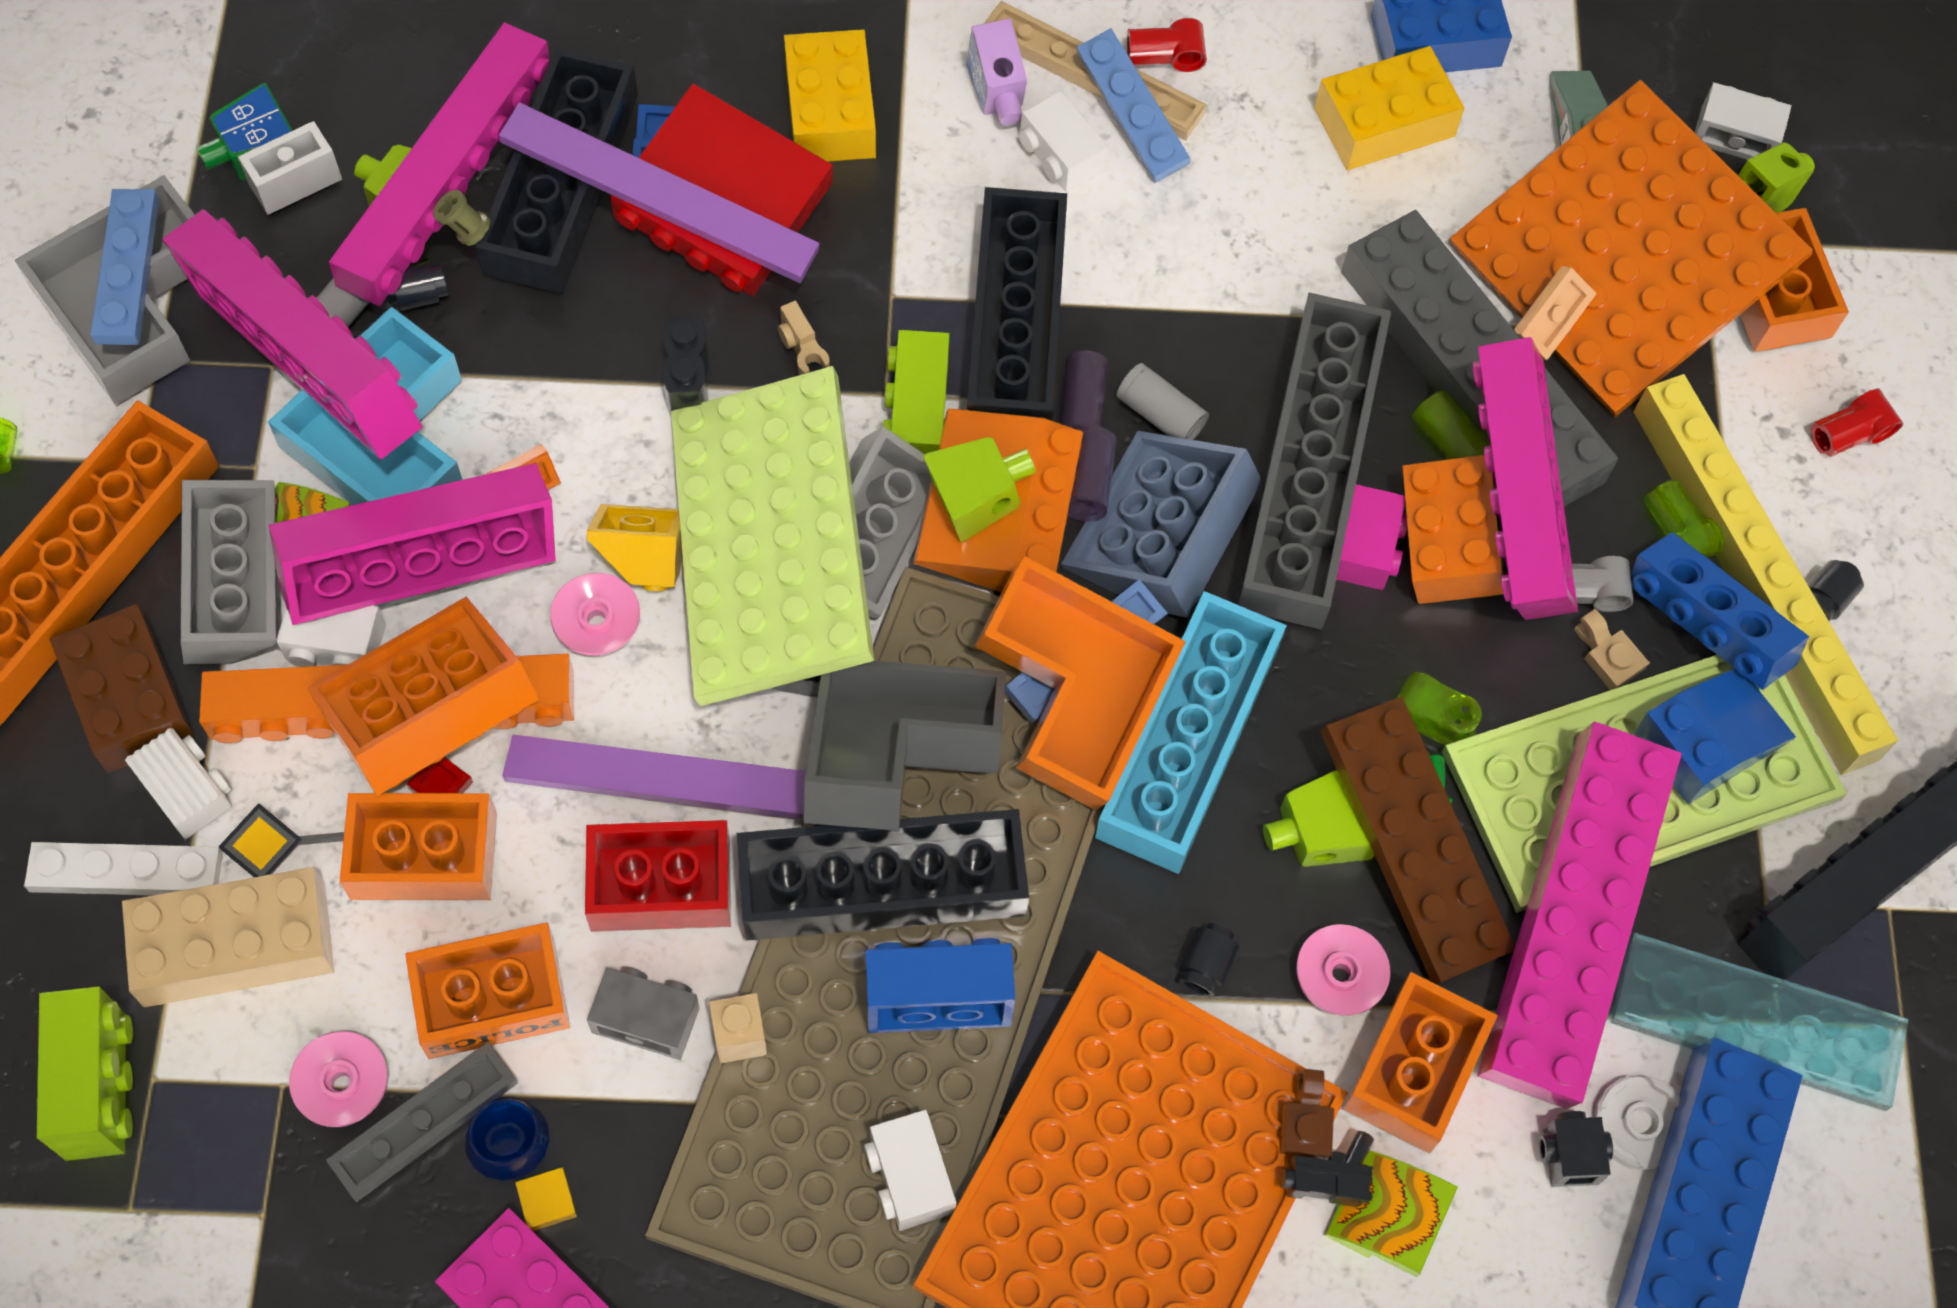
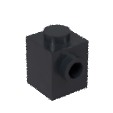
M1568 1111L1556 1115L1557 1119H1554L1543 1130L1544 1134H1541L1539 1138L1540 1158L1544 1164L1548 1163L1551 1187L1599 1185L1611 1175L1609 1161L1613 1158L1612 1137L1608 1131H1604L1602 1117L1586 1118L1584 1111Z

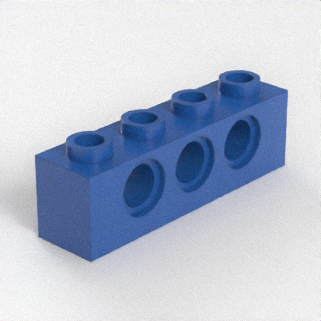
M1671 532L1637 556L1631 573L1632 588L1760 689L1764 690L1797 666L1810 636L1675 533Z

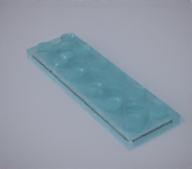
M1634 933L1629 940L1610 1023L1690 1049H1695L1709 1039L1716 1037L1802 1074V1085L1887 1111L1893 1107L1909 1019Z

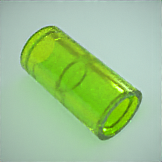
M1444 390L1426 399L1412 415V419L1447 460L1485 455L1484 447L1491 445Z

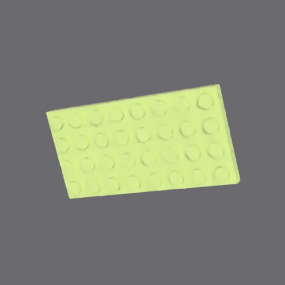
M834 367L823 368L702 402L698 406L671 411L693 692L698 704L704 706L874 661L839 378Z
M1715 655L1445 745L1442 751L1444 758L1516 913L1527 909L1577 736L1594 721L1634 735L1633 732L1647 712L1680 692L1735 669L1720 656ZM1785 675L1764 690L1760 689L1757 685L1755 686L1794 733L1796 738L1689 805L1675 787L1672 786L1650 867L1836 803L1847 795Z

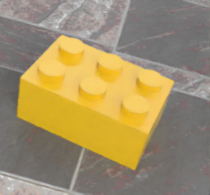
M865 30L784 35L793 142L827 162L876 158V128Z
M1431 46L1321 79L1314 109L1348 171L1455 137L1465 107Z

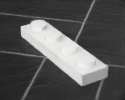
M32 842L24 887L29 892L118 895H158L219 884L223 852L219 847Z

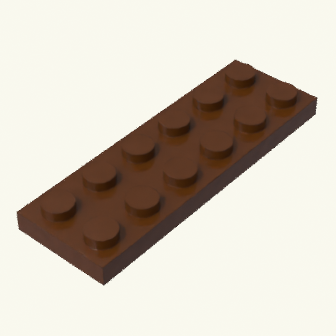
M1398 697L1321 728L1320 733L1431 982L1439 984L1514 951L1515 945L1403 697Z

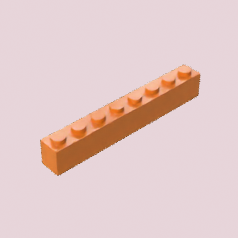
M569 653L517 656L539 700L526 707L519 714L509 717L493 728L510 729L520 723H536L540 726L553 727L562 724L563 721H574V670ZM347 665L202 672L199 723L210 740L214 739L220 743H237L242 738L261 737L268 741H281L290 735H307L317 739L332 737L335 732L307 688Z

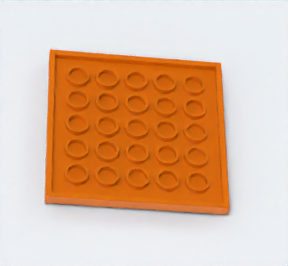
M1639 80L1450 238V244L1521 319L1561 266L1572 267L1597 293L1553 353L1614 417L1618 416L1641 397L1646 387L1658 383L1807 260L1813 251L1642 80Z

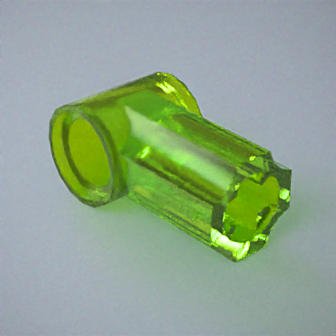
M1667 481L1647 494L1643 502L1666 536L1671 532L1675 533L1706 558H1710L1723 551L1725 546L1724 536L1719 525L1712 518H1703L1678 481Z

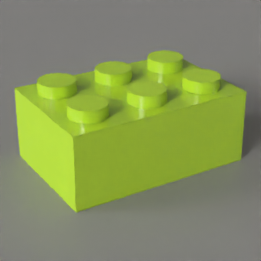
M100 986L39 993L37 1139L65 1161L125 1154V1138L132 1136V1115L128 1108L125 1109L126 1091L131 1090L133 1085L131 1064L129 1061H126V1044H131L133 1039L132 1021L130 1016L126 1015L117 1002L113 1001Z

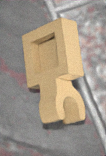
M793 301L781 306V325L777 326L778 333L784 346L787 349L793 347L798 356L797 367L799 375L810 372L807 365L811 362L819 363L822 369L830 367L827 352L816 342L815 332L797 302Z
M1595 609L1582 617L1581 623L1574 628L1577 635L1592 649L1585 656L1584 660L1609 690L1621 687L1644 671L1650 664L1623 630L1611 636L1605 619Z

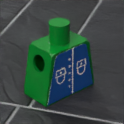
M263 83L212 113L209 119L217 139L198 146L196 149L207 170L230 161L239 179L247 181L238 156L293 130L267 84Z

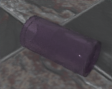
M1076 351L1068 355L1066 359L1060 424L1082 431V446L1096 444L1102 439L1108 360L1102 354L1094 351Z
M1088 426L1079 429V431L1083 432L1068 509L1069 516L1086 522L1101 520L1107 514L1117 438L1110 430L1098 426Z

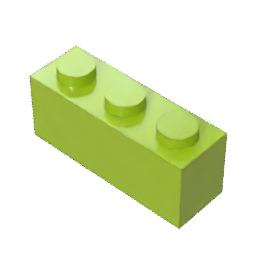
M899 330L898 345L889 346L888 371L895 372V383H886L885 408H893L892 420H884L883 426L923 454L938 450L943 431L950 333Z

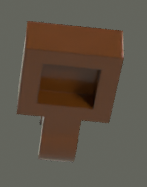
M1304 1069V1074H1298L1297 1104L1287 1102L1282 1106L1280 1154L1322 1159L1332 1157L1334 1108L1320 1106L1324 1089V1071Z

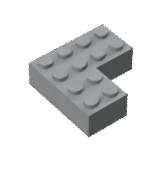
M165 175L140 188L155 189L159 197V205L139 345L95 344L91 337L109 206L15 259L30 289L115 405L190 361L178 334L152 301L153 298L187 279L162 239L195 215Z

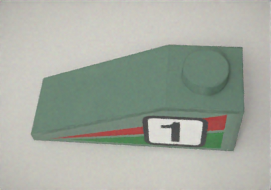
M1551 71L1550 80L1560 146L1608 107L1591 71Z

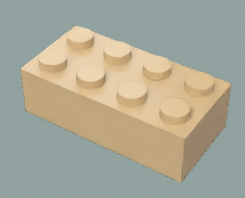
M314 867L122 901L129 992L144 1008L335 973L326 888Z

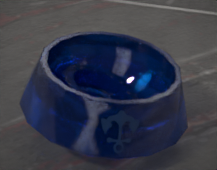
M513 1098L494 1100L483 1106L469 1122L464 1137L465 1152L473 1168L485 1177L500 1181L518 1179L533 1171L545 1157L550 1141L548 1124L542 1113L530 1103Z

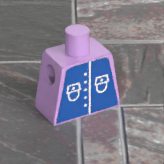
M1009 18L972 26L966 65L982 111L987 115L998 113L1002 125L1016 124L1021 121V106L1024 101L1027 77L1012 20Z

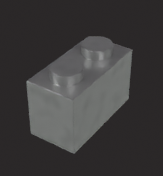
M623 966L618 971L606 967L587 1018L591 1033L681 1061L700 1009L697 994H693L692 988L681 982L666 980L665 984H660L647 980V974L635 968Z

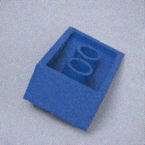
M1736 669L1688 688L1650 710L1633 732L1639 738L1682 753L1673 786L1688 805L1796 738L1755 684L1741 675Z

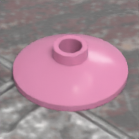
M605 573L584 574L570 580L556 594L551 606V624L557 638L570 650L583 655H604L621 648L632 638L639 625L640 606L632 588L620 578ZM595 616H601L605 619L603 623L598 625H591L589 623Z
M1337 924L1319 929L1305 941L1297 958L1296 972L1302 991L1314 1005L1334 1015L1353 1016L1370 1010L1381 1000L1389 985L1390 964L1385 950L1371 934L1355 926ZM1337 968L1345 970L1348 974V980L1344 982L1336 980L1332 971Z
M338 1031L322 1035L307 1044L293 1063L289 1078V1088L293 1102L307 1119L316 1124L327 1127H343L354 1124L368 1116L383 1098L388 1081L386 1061L378 1047L360 1034ZM342 1076L349 1077L350 1084L345 1090L337 1091L334 1089V1083L338 1078Z

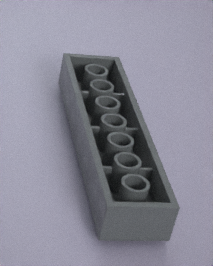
M1415 209L1350 244L1341 273L1366 305L1391 311L1388 333L1484 453V447L1490 446L1491 441L1489 440L1487 430L1482 429L1480 422L1479 404L1486 402L1482 389L1477 388L1475 383L1473 362L1480 361L1479 346L1521 338ZM1545 369L1565 507L1605 484L1619 458Z
M1308 293L1238 600L1239 606L1265 617L1323 629L1333 598L1391 316L1390 310Z

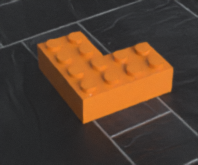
M1025 555L1013 569L975 647L1054 688L1015 768L1086 806L1098 810L1109 802L1186 641Z

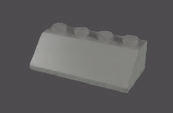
M884 426L861 439L849 462L868 614L873 618L881 617L918 543L931 484V477L923 457L924 454Z
M182 480L181 648L183 664H231L276 644L275 560L268 526L275 523L274 480Z

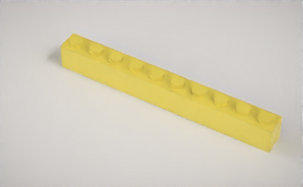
M1685 374L1646 387L1633 413L1721 567L1728 575L1810 636L1797 666L1787 672L1785 676L1840 775L1842 776L1880 761L1899 740Z

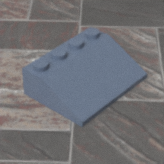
M1137 431L1062 561V567L1118 595L1140 579L1168 614L1188 618L1263 482L1247 449Z

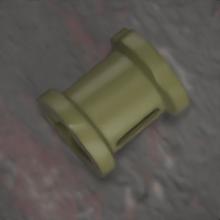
M452 190L446 193L434 207V219L441 225L447 224L457 233V239L462 244L468 246L476 244L484 237L490 227V218L485 213L476 212L467 203L466 196L459 190Z

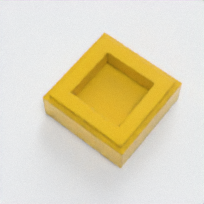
M563 1167L515 1182L526 1225L532 1231L577 1217Z

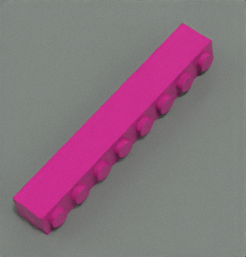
M505 22L329 261L336 287L379 307L389 294L397 291L406 269L411 262L415 263L419 260L426 241L434 231H439L443 226L433 217L434 207L442 196L452 190H459L465 195L468 182L476 171H481L486 166L491 150L500 141L499 134L518 103L520 102L526 106L529 105L531 95L538 84L542 83L550 63L546 40Z

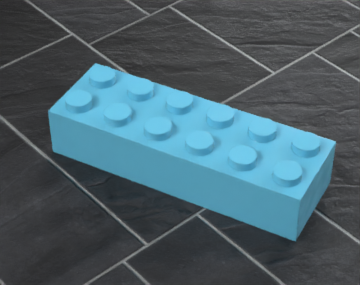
M1203 592L1182 637V640L1186 641L1115 790L1102 811L1095 839L1174 873H1180L1277 654L1287 625L1208 592Z

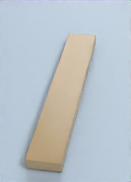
M1003 1L999 2L984 24L1011 18L1022 58L1103 98L1077 55L1076 47L1084 42ZM1137 70L1177 137L1186 141L1204 116L1207 104Z

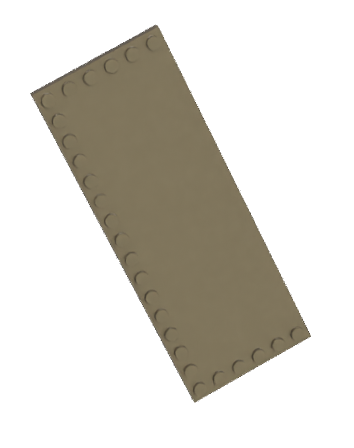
M905 567L873 648L874 661L1006 671L1005 686L1022 673V671L975 647L999 596ZM1006 693L998 774L906 766L900 819L1019 809L1029 891L1027 916L760 939L738 996L757 993L767 1055L720 1064L718 1052H716L645 1235L647 1240L842 1308L935 1307L936 1302L916 1291L912 1286L952 1215L899 1231L895 1218L889 1220L885 1218L878 1191L886 1189L881 1171L871 1172L864 1144L871 1142V1126L927 1110L956 1200V1206L958 1205L989 1148L1104 807L1103 805L1098 810H1094L1015 768L1039 719L1031 724ZM805 823V826H804V827L823 826V825H822V824H810V823ZM981 938L999 939L1001 944L1012 943L1015 1005L1011 1027L869 1033L866 950L875 949L876 945L887 942L901 943L904 945V948L923 947L926 942L934 940L950 941L952 946L972 945L974 940Z

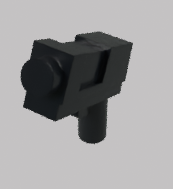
M1357 1131L1346 1154L1334 1151L1332 1152V1157L1328 1158V1160L1295 1155L1288 1161V1169L1283 1168L1280 1172V1188L1287 1189V1197L1302 1199L1305 1196L1328 1199L1329 1203L1353 1207H1359L1363 1203H1368L1373 1198L1369 1190L1373 1166L1362 1164L1374 1142V1138L1364 1131Z

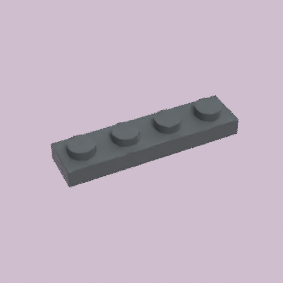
M487 1042L326 1159V1161L357 1203L517 1085L518 1082L490 1043Z

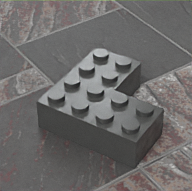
M872 661L821 675L805 775L804 823L899 831L906 766L998 774L1006 671Z

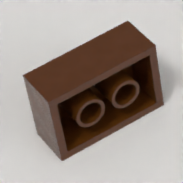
M138 604L50 638L92 753L108 774L128 766L125 761L127 756L133 755L136 750H140L143 745L149 744L152 739H157L159 734L165 733L169 728H173L181 740L188 735L192 739L195 738L152 626Z

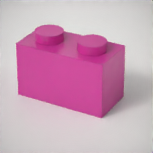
M1356 484L1336 580L1383 590L1389 575L1397 576L1403 553L1402 551L1395 550L1397 538L1404 539L1408 528L1407 513L1403 512L1405 504L1404 495Z

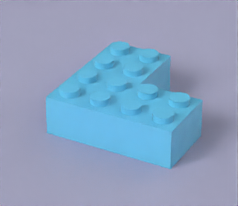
M393 307L389 308L360 335L372 347L378 360L386 357L398 370L401 379L397 383L399 387H404L416 401L418 408L414 410V413L419 421L462 381L454 354ZM303 390L268 421L278 446L346 501L350 502L351 505L463 480L457 462L418 431L380 460Z

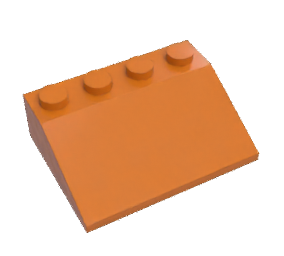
M949 408L946 411L938 450L990 437L994 439L1002 458L1027 449L1035 466L1036 473L1014 482L1021 503L1016 510L961 543L931 479L913 564L1001 593L1013 569L1024 555L1056 572L1083 432L1044 418Z
M467 596L307 688L353 762L377 796L400 785L405 779L430 764L437 763L447 754L467 742L479 738L487 730L509 717L519 714L526 707L539 700L520 660Z

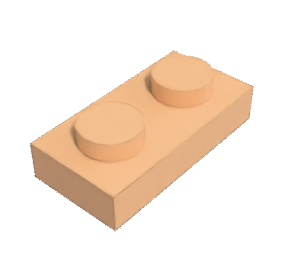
M1561 266L1514 330L1520 338L1532 337L1542 358L1548 360L1597 293L1572 267Z

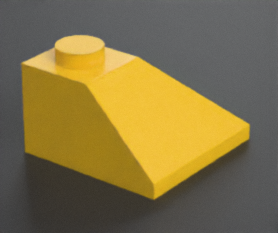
M600 504L587 529V540L630 584L642 585L643 589L649 591H663L669 587H675L682 563L679 509Z

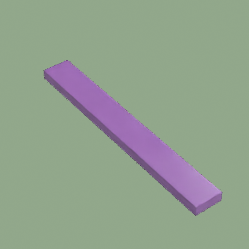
M520 102L499 134L500 143L798 283L802 282L819 251V243Z
M512 734L502 774L505 782L804 820L806 771Z

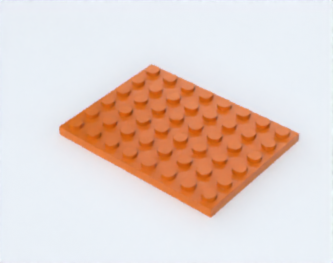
M1097 951L912 1288L946 1308H1242L1296 1199L1287 1197V1189L1280 1188L1279 1185L1281 1170L1283 1168L1288 1169V1161L1295 1156L1280 1154L1282 1106L1287 1102L1297 1104V1078L1299 1073L1304 1074V1069L1306 1068L1102 952ZM1324 1079L1320 1106L1334 1108L1335 1120L1348 1092Z

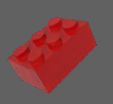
M727 820L586 825L585 916L590 931L731 927V857Z

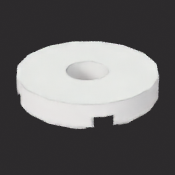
M1644 1075L1643 1077L1628 1076L1620 1078L1603 1091L1595 1105L1594 1117H1602L1604 1131H1608L1611 1134L1613 1160L1627 1168L1641 1171H1650L1659 1167L1658 1163L1673 1113L1680 1101V1096L1673 1087L1656 1077ZM1633 1111H1644L1651 1116L1654 1122V1130L1651 1134H1641L1633 1128L1631 1124V1114Z

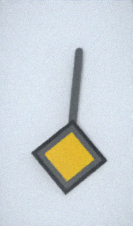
M258 803L218 847L252 877L273 874L298 845L340 842L344 840V832L298 836Z

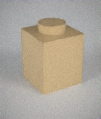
M757 993L709 1002L720 1064L767 1055Z

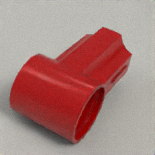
M1183 18L1173 22L1169 28L1128 29L1127 55L1134 65L1172 64L1180 72L1197 71L1205 66L1207 62L1203 24L1194 18Z
M1876 388L1859 396L1848 408L1814 422L1810 430L1813 435V444L1819 453L1832 457L1866 441H1869L1871 445L1878 444L1898 432L1903 427L1904 422L1880 388Z

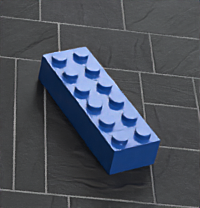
M1716 1037L1709 1039L1692 1050L1679 1093L1680 1101L1673 1113L1658 1163L1659 1167H1657L1615 1308H1738L1802 1081V1074Z

